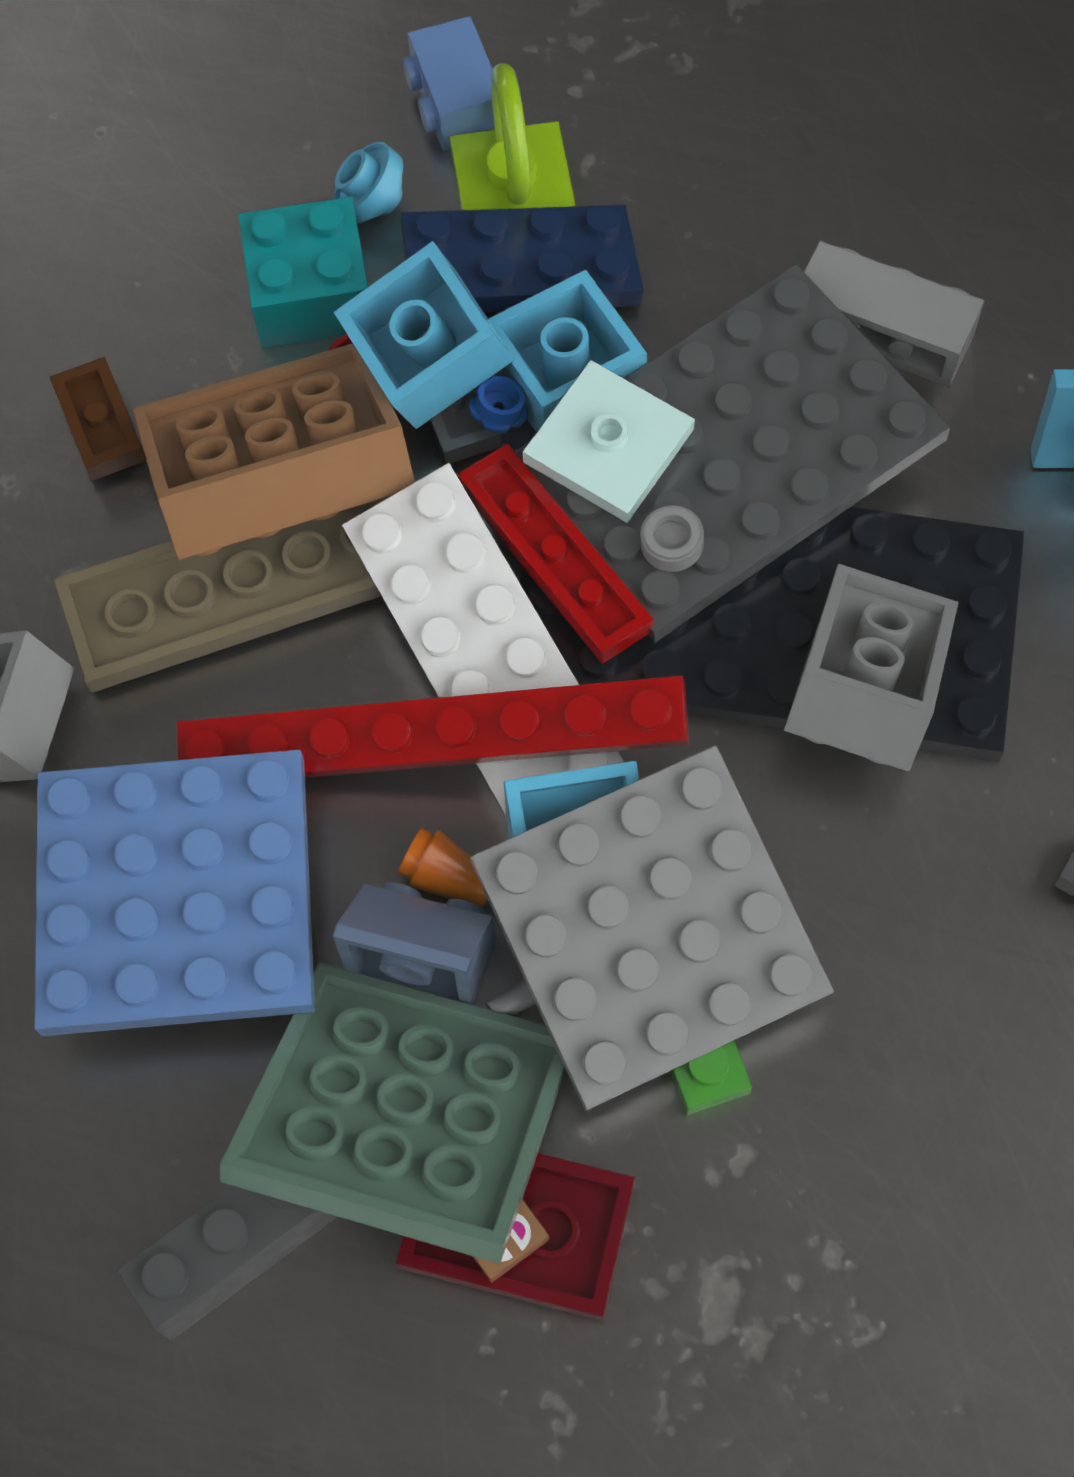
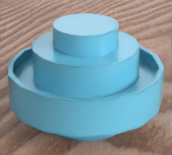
M374 142L362 150H356L345 159L336 174V188L333 199L352 196L357 224L391 213L399 204L403 194L401 187L402 157L385 142Z

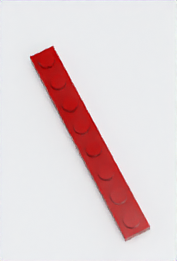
M683 676L177 721L178 760L301 750L304 758L305 778L689 745L686 691Z

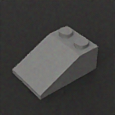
M838 564L784 731L802 736L817 744H826L865 757L877 764L890 765L910 772L934 713L958 602Z
M27 630L0 633V782L38 779V773L42 772L47 759L51 741L75 669Z

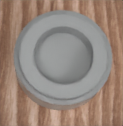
M669 505L654 510L645 518L641 527L642 553L653 567L662 571L677 572L691 567L700 558L704 546V529L700 519L691 510L681 506Z

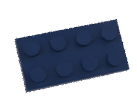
M626 205L402 212L401 234L405 260L434 241L454 267L483 312H503L584 270L589 273L613 307L641 306L644 289Z

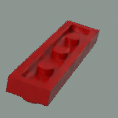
M508 443L457 474L458 479L478 512L602 664L650 634V628L654 626L652 616Z

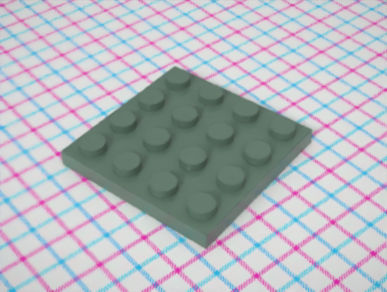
M319 962L313 974L315 1012L293 1014L220 1162V1182L501 1264L566 1070L546 1025Z

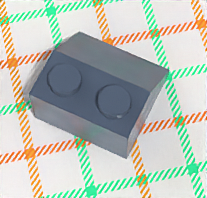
M388 882L384 884L383 888L364 883L336 924L333 939L345 970L475 1005L495 941L493 917L484 915V909L472 902L461 899H449L446 904L423 899L419 891L403 884Z

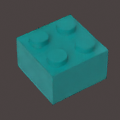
M352 196L239 213L251 308L261 348L340 337L347 334L335 316L334 311L368 288Z

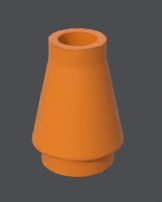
M421 827L404 856L397 874L410 880L409 887L449 899L469 901L481 908L484 907L487 901L486 894L469 860L471 855L441 830L433 834Z

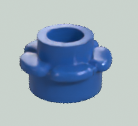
M492 376L476 388L475 397H472L469 401L470 414L474 420L480 421L485 429L492 432L504 433L511 426L514 428L520 427L525 422L528 413L527 408L524 406L525 392L519 383L509 377Z

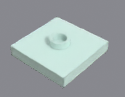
M590 360L523 451V462L628 523L694 430L695 419Z

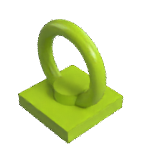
M507 63L497 64L491 72V98L495 130L450 136L451 154L461 210L575 207L559 121L525 125L521 94L515 71Z

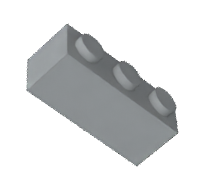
M819 241L804 273L893 367L950 388L975 334L985 300L969 295L962 289L947 287L916 276L904 268L891 267L861 256L851 249L839 248Z

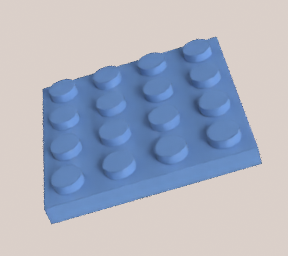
M301 750L38 773L35 1030L41 1036L315 1012L305 769Z

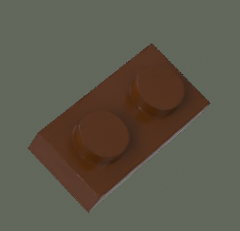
M105 356L50 376L91 481L147 461Z

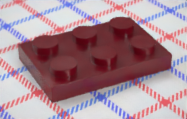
M538 1153L522 1199L549 1235V1241L492 1283L473 1256L403 1236L396 1266L398 1269L603 1321L636 1177Z

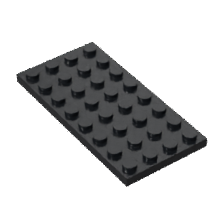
M850 507L656 643L647 635L604 664L598 660L525 568H522L520 585L579 685L683 676L685 680L687 715L783 730L838 564L957 601L958 607L934 713L919 750L1000 762L1004 753L1025 531Z

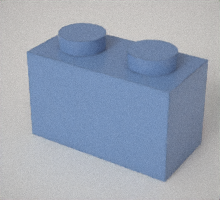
M471 16L408 32L410 57L402 59L407 84L411 92L420 91L422 98L418 99V105L426 132H436L443 152L451 150V135L495 130L491 98L492 67Z

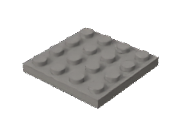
M717 746L702 751L475 854L469 859L584 1110L600 1105L834 993Z

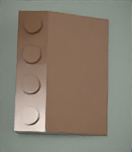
M354 344L132 408L157 499L178 560L195 555H211L224 546L254 537H270L281 529L313 519H329L340 511L369 502H382L415 483L402 426L390 401Z

